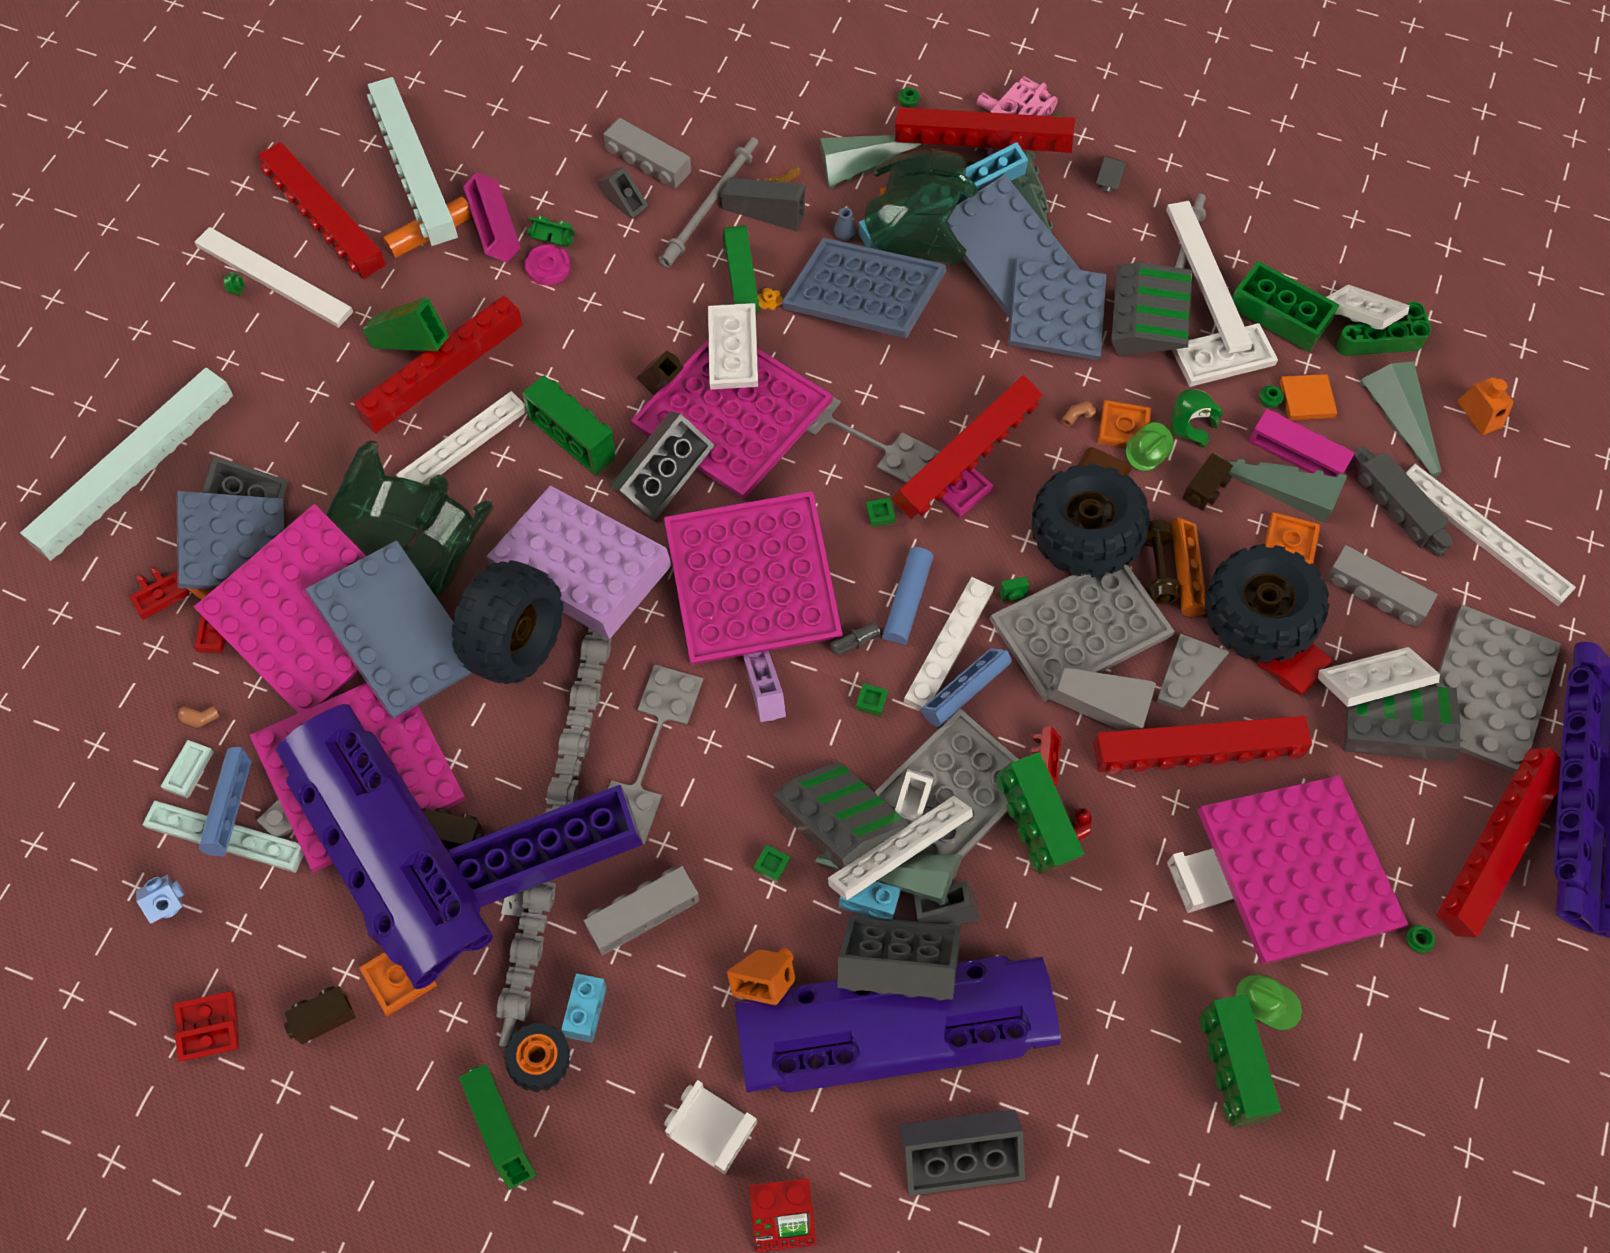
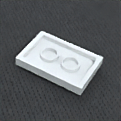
M1349 284L1326 297L1339 304L1335 315H1343L1349 317L1352 321L1366 323L1374 329H1384L1408 314L1410 306Z

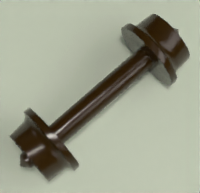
M1153 520L1149 521L1144 545L1153 547L1157 580L1148 584L1146 589L1155 604L1166 605L1178 600V591L1181 588V584L1176 579L1167 578L1163 545L1173 539V533L1169 530L1167 522Z

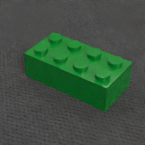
M1260 261L1255 263L1232 297L1238 313L1308 352L1311 351L1331 323L1339 307V304Z
M543 375L522 392L529 420L594 476L616 459L612 429L606 423L599 422L591 410L580 406L573 395H567L555 380L551 381Z
M1040 752L1014 761L996 774L997 787L1002 794L1004 793L1008 802V813L1012 819L1015 818L1019 828L1018 836L1021 842L1026 844L1030 853L1028 855L1029 862L1039 875L1085 855Z
M1248 995L1213 1000L1200 1013L1199 1025L1202 1033H1206L1208 1039L1207 1054L1209 1060L1214 1062L1216 1068L1215 1083L1217 1089L1222 1091L1224 1097L1223 1112L1225 1118L1230 1120L1232 1128L1266 1122L1279 1114L1281 1108Z

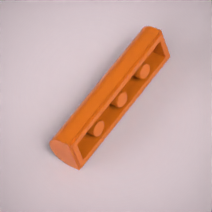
M463 196L446 204L455 227L473 218L470 206ZM414 220L382 237L384 245L394 258L429 241L428 237L424 238L419 226L423 224L422 222L418 223L417 220Z
M1178 517L1170 523V527L1173 533L1172 542L1177 580L1181 584L1179 590L1181 611L1184 616L1197 617L1206 613V591L1197 527L1195 523Z

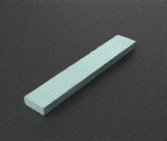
M154 800L142 825L147 829L199 844L207 816ZM234 824L227 848V853L296 873L304 856L299 843Z

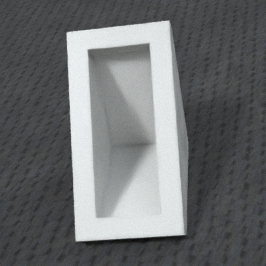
M910 769L907 770L895 811L909 824L922 817L934 779Z

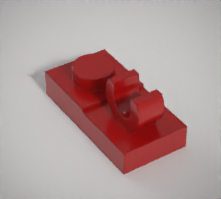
M1052 726L1043 727L1042 735L1034 734L1032 736V739L1036 743L1041 742V745L1037 748H1031V752L1033 754L1041 753L1052 781L1057 786L1062 737Z

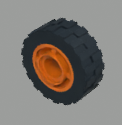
M531 1023L529 1026L521 1027V1030L515 1032L512 1035V1039L506 1045L507 1051H505L504 1057L508 1073L515 1084L522 1086L527 1091L528 1089L533 1090V1092H539V1090L546 1091L550 1087L558 1085L559 1081L562 1078L564 1079L566 1070L570 1066V1051L562 1032L559 1033L556 1027L548 1026L547 1023ZM541 1051L546 1054L544 1060L539 1063L530 1061L531 1055L535 1052Z

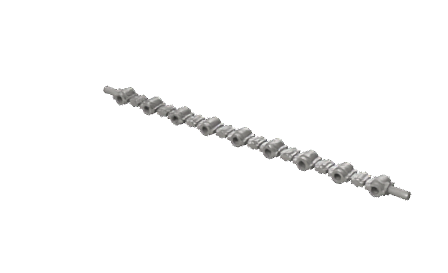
M588 628V632L593 634L586 635L581 646L580 660L586 661V663H580L577 678L582 679V681H575L570 692L569 706L570 708H575V710H569L566 725L571 727V729L564 728L559 739L558 755L564 756V759L558 758L556 763L555 775H559V778L552 777L547 790L546 804L552 806V808H546L545 813L573 803L578 798L579 781L573 780V778H579L581 773L582 761H577L578 758L585 759L589 749L590 732L584 730L590 729L593 713L589 712V710L596 711V706L599 704L601 684L595 682H601L604 667L599 664H606L609 659L612 640L591 628ZM550 881L523 892L522 908L528 909V913L522 912L518 928L524 931L522 934L516 933L511 943L509 962L516 964L515 967L509 966L506 984L511 985L510 989L503 988L497 1003L496 1017L505 1019L498 1046L502 1049H507L506 1045L512 1039L516 1022H525L530 1010L531 992L525 991V988H531L534 981L535 971L531 970L530 966L538 967V962L542 957L544 937L537 935L538 933H544L547 916L542 915V913L550 912L555 899L556 884Z

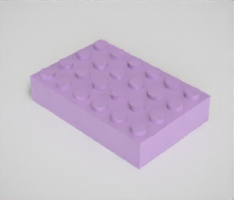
M551 485L486 556L490 565L501 561L509 562L513 560L547 573L548 577L553 579L561 591L562 596L560 598L563 602V613L608 639L615 634L672 566L666 547Z

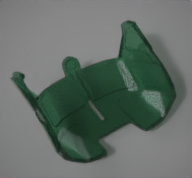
M930 147L927 149H909L882 160L876 167L874 176L878 177L891 171L886 192L871 199L865 209V224L872 243L882 251L928 261L949 263L951 266L963 260L967 250L958 241L947 220L954 211L961 192L969 198H973L978 193L976 185L966 176V168L975 164V162L964 158L959 153Z
M368 441L358 448L326 516L366 556L397 540L435 595L445 591L456 577L476 534L489 517L494 506L491 500L479 502L473 507L475 515L472 518L466 508L448 496L449 482L443 475L437 474L430 479L429 486L406 478L386 476L378 454V442ZM422 525V532L410 548L407 547Z

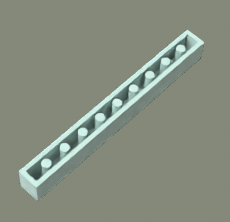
M393 77L368 84L370 94H367L370 106L374 107L372 110L376 121H380L378 125L382 135L387 134L383 136L388 149L392 148L389 152L393 163H398L395 167L399 178L404 177V179H401L405 192H410V194H407L411 207H416V209H413L418 223H423L419 225L423 237H428L432 246L458 238L450 212Z
M208 368L203 369L21 531L20 534L34 549L48 560H53L73 540L80 537L94 521L100 519L103 513L113 504L117 503L126 492L136 486L147 473L155 469L158 463L168 454L172 453L187 437H190L201 424L209 420L222 405L229 401L233 394L227 382Z

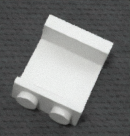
M1213 848L1188 856H1184L1183 852L1176 853L1167 862L1187 913L1234 900Z
M697 1080L694 1086L688 1085L680 1099L683 1103L678 1111L672 1110L664 1123V1126L667 1127L665 1134L725 1175L755 1128L757 1118L749 1113L743 1114L705 1089L703 1083Z

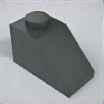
M1105 156L1096 184L1101 185L1100 189L1108 192H1113V189L1118 190L1128 162Z
M625 167L613 169L597 181L607 199L629 218L635 217L649 206Z
M967 880L950 885L944 904L914 895L917 919L920 922L957 926L980 920L977 896Z

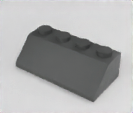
M670 411L610 485V488L631 506L655 521L715 445L681 413Z
M1015 1109L900 1124L901 1151L908 1196L1025 1180L1023 1129Z

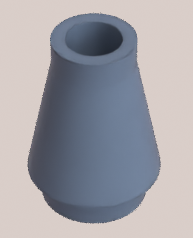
M849 208L839 210V215L833 229L834 234L841 241L850 240L856 232L852 211Z

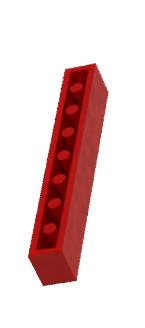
M899 107L895 121V142L1004 149L1017 142L1022 150L1072 153L1076 118Z
M282 142L258 154L261 161L259 167L266 177H271L277 190L282 189L284 191L283 193L290 204L294 203L303 218H308L311 227L315 231L319 230L321 232V236L327 245L332 244L337 256L340 259L344 258L349 269L353 273L357 272L362 279H365L386 266L382 251Z
M505 295L500 297L450 333L438 351H425L357 400L354 405L360 420L376 434L521 328L523 324L519 308Z
M1022 375L912 477L891 499L911 520L917 514L922 517L932 508L929 503L933 499L938 502L948 492L945 488L949 484L954 487L964 477L961 473L965 469L970 472L979 463L977 458L980 455L985 458L995 448L992 445L993 442L997 440L1000 443L1010 434L1007 431L1010 426L1015 429L1025 420L1022 416L1025 412L1030 415L1040 406L1037 401L1043 394L1025 375Z
M1294 716L1097 733L1093 745L1098 771L1116 774L1128 769L1141 772L1152 767L1166 770L1175 767V765H1185L1186 767H1196L1201 763L1221 765L1227 761L1235 760L1238 763H1246L1259 758H1263L1264 761H1271L1283 756L1296 759L1306 754L1312 746L1306 717Z
M1552 748L1529 749L1525 754L1522 763L1513 775V779L1502 795L1494 813L1490 816V820L1479 836L1471 854L1467 857L1462 870L1443 900L1436 916L1455 936L1478 938L1559 789L1561 758Z

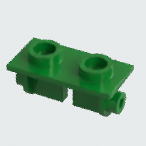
M537 216V218L529 217L533 226H529L527 235L531 236L532 239L547 242L549 234H551V243L567 247L573 243L571 235L577 236V233L571 227L572 225L567 222L559 221L558 223L550 222V219L543 216Z

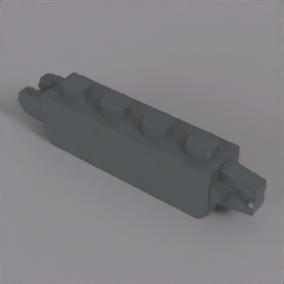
M1364 446L1355 450L1351 460L1359 470L1355 477L1359 480L1360 484L1374 496L1376 502L1383 506L1391 515L1393 521L1398 523L1407 533L1408 537L1420 548L1425 545L1435 556H1444L1448 550L1447 548H1450L1453 543L1452 537L1445 530V527L1448 525V518L1389 454L1381 453L1375 456Z

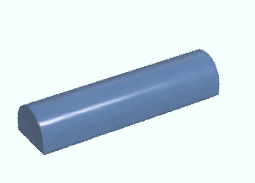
M913 547L909 550L882 639L907 645L933 561V554L929 550L921 547Z
M990 648L920 709L926 720L935 727L943 724L1011 664V657L1008 651Z
M231 747L226 751L198 846L201 852L211 856H225L252 763V760L242 747Z

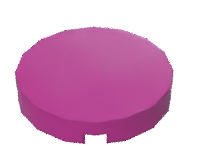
M550 244L532 249L524 262L526 274L530 280L544 286L556 285L562 282L569 275L571 269L569 255L562 248H555V245Z

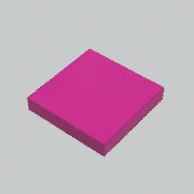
M975 468L970 472L965 469L961 473L964 477L954 487L949 484L945 488L948 492L940 499L959 518L994 488V485Z

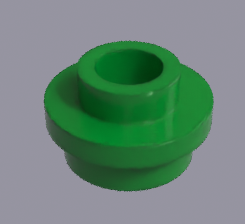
M904 88L898 94V100L901 106L905 108H914L920 99L919 92L913 88Z
M230 272L228 276L224 277V286L229 294L241 295L243 293L245 283L242 276L236 272Z
M1268 385L1261 389L1259 398L1264 407L1275 408L1282 403L1284 394L1278 387Z
M1416 925L1408 930L1406 942L1413 951L1427 953L1435 945V936L1428 927ZM1416 936H1419L1423 939V944H1420L1416 940Z

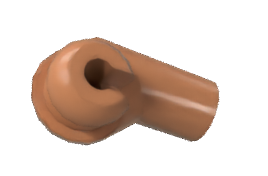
M1088 401L1073 405L1064 415L1061 422L1064 426L1071 427L1078 416L1084 414L1086 418L1092 417L1096 409Z
M214 705L202 712L192 709L190 706H183L178 711V719L183 724L195 728H200L220 717Z

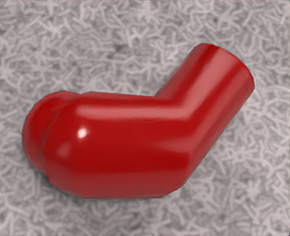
M1079 808L1075 812L1073 829L1080 841L1091 832L1092 816L1087 808Z

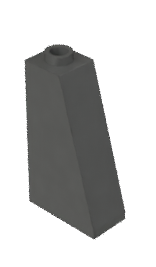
M729 178L726 186H722L719 198L722 199L723 210L797 232L805 216L806 185Z

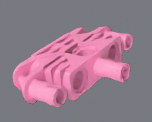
M1023 76L1019 83L1016 82L1000 101L983 92L979 96L976 105L988 110L990 113L1050 116L1057 105L1058 99L1056 96L1051 97L1046 90L1047 85L1045 82L1040 85ZM985 148L988 150V155H993L1002 150L999 148Z

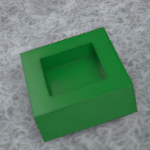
M890 498L866 502L865 507L871 528L895 523L896 518Z
M1027 577L1002 581L999 590L1001 601H1018L1026 597L1029 587Z
M863 683L856 704V710L881 717L888 690Z
M766 845L754 865L753 871L778 883L790 862V856Z

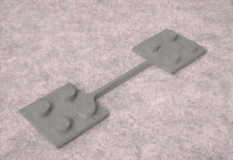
M834 397L830 405L806 430V432L816 436L826 423H831L885 451L886 454L877 468L904 483H907L940 452L903 432L892 445L887 446L856 431L832 417L833 412L841 403L840 400Z
M658 665L653 667L638 707L639 712L653 715L658 719V724L638 779L632 785L611 780L608 787L609 789L617 785L622 786L629 799L643 845H645L662 797L660 794L644 790L641 787L659 733L665 721L670 720L688 725L704 680L701 677Z

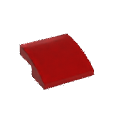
M1312 643L1306 651L1299 654L1296 653L1293 658L1278 661L1275 658L1269 663L1257 661V664L1262 670L1278 677L1281 686L1302 696L1318 679L1319 670L1331 666L1332 659Z
M234 991L173 1004L177 1033H174L178 1062L239 1049L238 1017Z

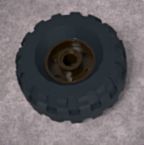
M1089 464L1082 467L1080 465L1071 466L1065 472L1059 471L1054 474L1040 488L1036 495L1032 512L1033 539L1037 541V548L1045 559H1050L1053 566L1061 571L1066 569L1072 575L1080 577L1081 574H1088L1091 577H1100L1105 572L1113 574L1121 570L1124 565H1128L1139 555L1141 547L1145 544L1149 527L1147 499L1141 488L1137 487L1135 481L1126 474L1124 476L1120 474L1118 469L1110 466L1108 468L1099 467V464Z
M1265 544L1254 545L1250 547V550L1243 548L1231 554L1226 561H1222L1216 568L1208 586L1205 612L1208 613L1207 622L1214 635H1219L1220 643L1227 649L1233 648L1238 651V656L1245 659L1249 656L1258 658V662L1269 663L1275 658L1278 661L1293 658L1296 653L1299 654L1306 651L1314 640L1317 639L1328 615L1330 605L1328 603L1329 592L1325 581L1320 579L1321 574L1314 564H1308L1305 561L1306 559H1304L1305 557L1298 552L1291 553L1285 550L1286 547L1277 545L1273 548L1266 547Z
M513 560L493 563L485 567L484 571H480L461 595L462 599L454 613L455 620L451 631L454 639L452 645L454 653L457 654L458 659L468 671L499 684L518 683L525 680L526 677L532 676L537 671V668L544 664L549 657L550 650L554 648L558 631L562 625L563 602L560 598L562 594L553 579L549 578L547 573L535 567Z

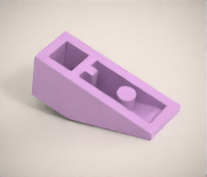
M769 651L743 655L760 722L786 717L783 691Z

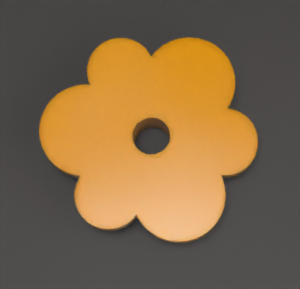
M764 288L762 293L757 295L758 304L761 309L769 308L770 310H775L776 306L782 305L783 298L778 290L773 291L771 288Z

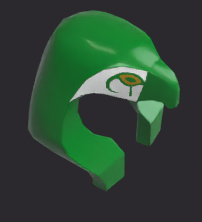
M1196 389L1184 390L1176 398L1170 420L1171 431L1175 436L1197 442L1199 447H1205L1210 441L1209 434L1203 429L1193 428L1190 421L1197 417H1209L1211 428H1217L1220 417L1223 415L1222 409L1214 403L1205 391Z

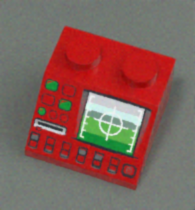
M809 1178L749 1185L756 1253L816 1245Z

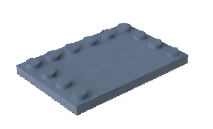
M1006 174L953 207L935 221V224L1009 318L1014 268L1017 258L1080 270Z
M823 238L785 296L782 305L786 310L907 339L945 275L946 266L937 262Z
M397 540L305 589L306 595L392 720L472 674V672L464 667L457 654L454 653L452 645L454 639L451 635L454 622Z

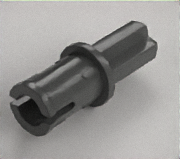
M871 622L857 630L852 629L848 635L831 642V649L835 655H840L855 647L859 649L865 642L879 637L880 629L875 622Z

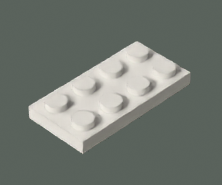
M755 303L708 306L710 389L758 387Z
M1260 324L1245 327L1252 342L1250 350L1228 354L1220 333L1189 340L1188 348L1173 349L1172 352L1189 387L1275 366L1278 359Z
M1409 647L1319 670L1318 679L1347 707L1439 683L1440 674Z

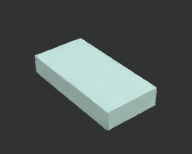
M187 740L160 787L168 792L188 798L214 751L211 748Z

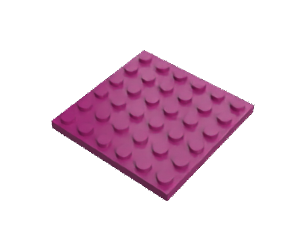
M708 339L683 365L684 368L668 385L659 390L631 420V425L650 437L670 411L681 413L715 445L696 469L744 500L833 401V395L758 348V387L710 389Z
M813 491L664 517L691 665L837 639L843 636Z
M314 504L197 603L194 608L297 713H300L327 701L359 672L306 595L305 589L363 559L366 555Z
M365 683L249 735L313 873L333 864L286 782L289 773L277 755L276 747L292 731L316 715L338 705L348 704L364 729L374 733L423 813H425L426 809L435 811L436 808H442L446 810L466 799L419 706L392 720L369 685ZM335 741L336 746L338 747V749H339V751L341 752L342 756H343L344 759L346 760L347 764L349 765V767H350V769L352 770L353 774L355 775L356 779H357L358 782L360 783V785H361V787L363 788L364 792L367 793L366 789L364 788V786L362 785V783H361V781L359 780L358 776L356 775L355 771H354L353 768L351 767L350 763L348 762V760H347V758L345 757L344 753L342 752L341 748L339 747V745H338L337 742Z
M1340 775L1205 805L1197 810L1261 965L1403 929L1409 925Z

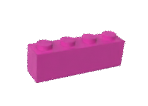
M476 172L463 188L485 254L508 262L521 247L498 180Z
M1266 409L1248 441L1308 473L1314 474L1316 470H1321L1323 475L1338 477L1339 473H1344L1355 452L1347 449L1345 446L1339 445L1323 435L1317 434L1269 409Z

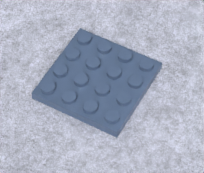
M1017 258L1014 268L1008 345L1098 361L1101 357L1106 274Z
M177 491L178 588L214 590L284 530L283 499Z

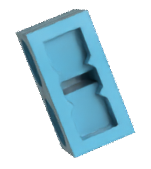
M875 881L848 900L840 896L838 908L866 917L893 919L901 889Z
M576 973L561 1029L566 1038L593 1043L607 990L604 979Z

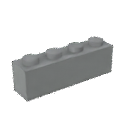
M619 118L604 133L605 149L609 153L617 155L628 164L638 167L644 173L654 176L663 184H668L676 189L691 173L690 156L622 118Z
M1345 545L1325 578L1335 586L1346 589L1357 598L1368 601L1377 606L1381 611L1390 613L1399 618L1403 623L1412 625L1415 628L1424 620L1438 595Z
M683 866L677 869L673 867L666 870L658 880L654 882L647 881L641 884L636 892L628 896L624 894L613 900L612 905L607 908H598L590 912L584 923L601 956L700 902L699 894Z

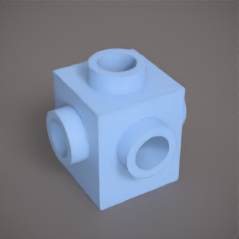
M166 875L162 878L155 877L146 882L144 887L136 891V902L151 924L163 917L169 918L175 915L182 908V896L185 894L179 882H172L169 875Z

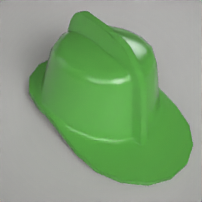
M1158 422L1145 425L1127 443L1126 458L1135 469L1141 471H1149L1157 467L1173 450L1174 441L1171 432L1167 427Z
M1258 974L1249 975L1237 985L1235 996L1248 995L1254 1018L1277 1030H1289L1300 1021L1302 1008L1296 994L1274 978Z

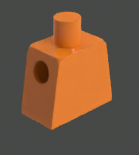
M1492 377L1479 382L1457 400L1482 436L1501 429L1513 406V400L1505 391L1507 383L1502 379Z
M781 948L778 952L762 949L756 950L727 971L732 996L777 1005L795 981L792 952L787 948Z

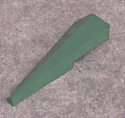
M895 135L820 138V153L825 167L824 174L828 187L832 189L843 180L848 182L853 179L854 175L863 171L865 173L894 161V158L902 153L907 155L911 153L913 148L920 145L924 147L927 144L895 142Z
M1022 150L1028 158L1026 173L1011 182L1052 233L1053 223L1048 221L1046 216L1049 212L1044 187L1037 176L1040 173L1037 166L1034 167L1033 159L1036 157L1035 153L1031 150Z
M1414 361L1391 363L1362 378L1360 381L1362 387H1367L1373 395L1372 400L1374 403H1379L1385 411V418L1403 442L1409 444L1414 450V457L1417 461H1422L1428 469L1429 475L1438 477L1441 473V468Z
M1238 459L1237 462L1227 461L1233 465L1229 473L1233 478L1324 523L1332 513L1347 475L1339 473L1338 477L1323 475L1321 470H1316L1314 474L1299 471V467L1260 462L1259 465L1245 464V459Z
M916 854L878 879L877 882L894 886L902 891L944 904L951 882L955 880L962 855ZM819 855L816 858L815 862L817 865L835 871L840 870L825 855Z

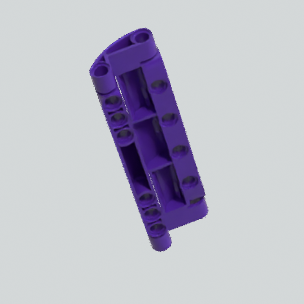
M1579 642L1574 646L1573 668L1570 670L1567 678L1555 832L1554 876L1558 880L1555 913L1559 918L1579 929L1610 938V658L1596 643ZM1604 834H1606L1603 898L1602 901H1600Z
M338 705L316 715L300 725L276 747V753L289 773L286 782L385 953L393 963L402 966L414 989H422L434 982L462 951H476L491 942L493 934L479 914L480 903L380 742L373 732L364 729L350 705ZM335 741L337 742V744H338L339 747L341 748L342 752L344 753V755H345V757L347 758L348 762L350 763L351 767H352L353 770L355 771V773H356V775L358 776L359 780L361 781L362 785H363L364 788L366 789L367 793L364 792V790H363V788L361 787L360 783H359L358 780L356 779L355 775L353 774V772H352V770L350 769L349 765L347 764L346 760L344 759V757L342 756V754H341V752L339 751L338 747L336 746ZM410 865H412V867L416 871L417 875L419 876L420 880L422 881L423 885L427 889L428 893L430 894L431 898L433 899L434 903L436 904L437 908L439 909L447 923H444V921L442 920L441 916L439 915L430 898L428 897L427 893L423 889L422 885L420 884Z
M996 956L958 962L953 1000H935L932 997L922 996L906 997L903 994L893 993L878 994L874 991L864 990L849 991L844 988H838V980L792 986L777 1005L753 1000L734 1002L746 1093L772 1089V1086H776L783 1092H797L1014 1059L1025 1055L1031 1047L1037 1049L1057 1046L1061 1043L1054 996L1042 956L1014 961L1005 956ZM1015 1016H1022V1018L1002 1020V1021H996V1022H989V1023H983V1024H976V1025H969V1026H963V1027H956V1028H949V1029H947V1027H949V1026L969 1024V1023L982 1022V1021L995 1020V1019H1002V1018L1015 1017ZM849 1041H852V1042H853V1043H849V1044L829 1046V1047L809 1049V1050L796 1051V1052H790V1053H783V1054H776V1055H775V1052L789 1051V1050L809 1048V1047L829 1045V1044L849 1042Z

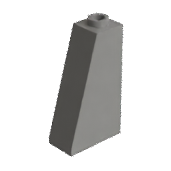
M1063 668L1057 675L1053 674L1048 683V688L1050 689L1048 699L1119 731L1137 730L1144 727L1156 683L1148 680Z

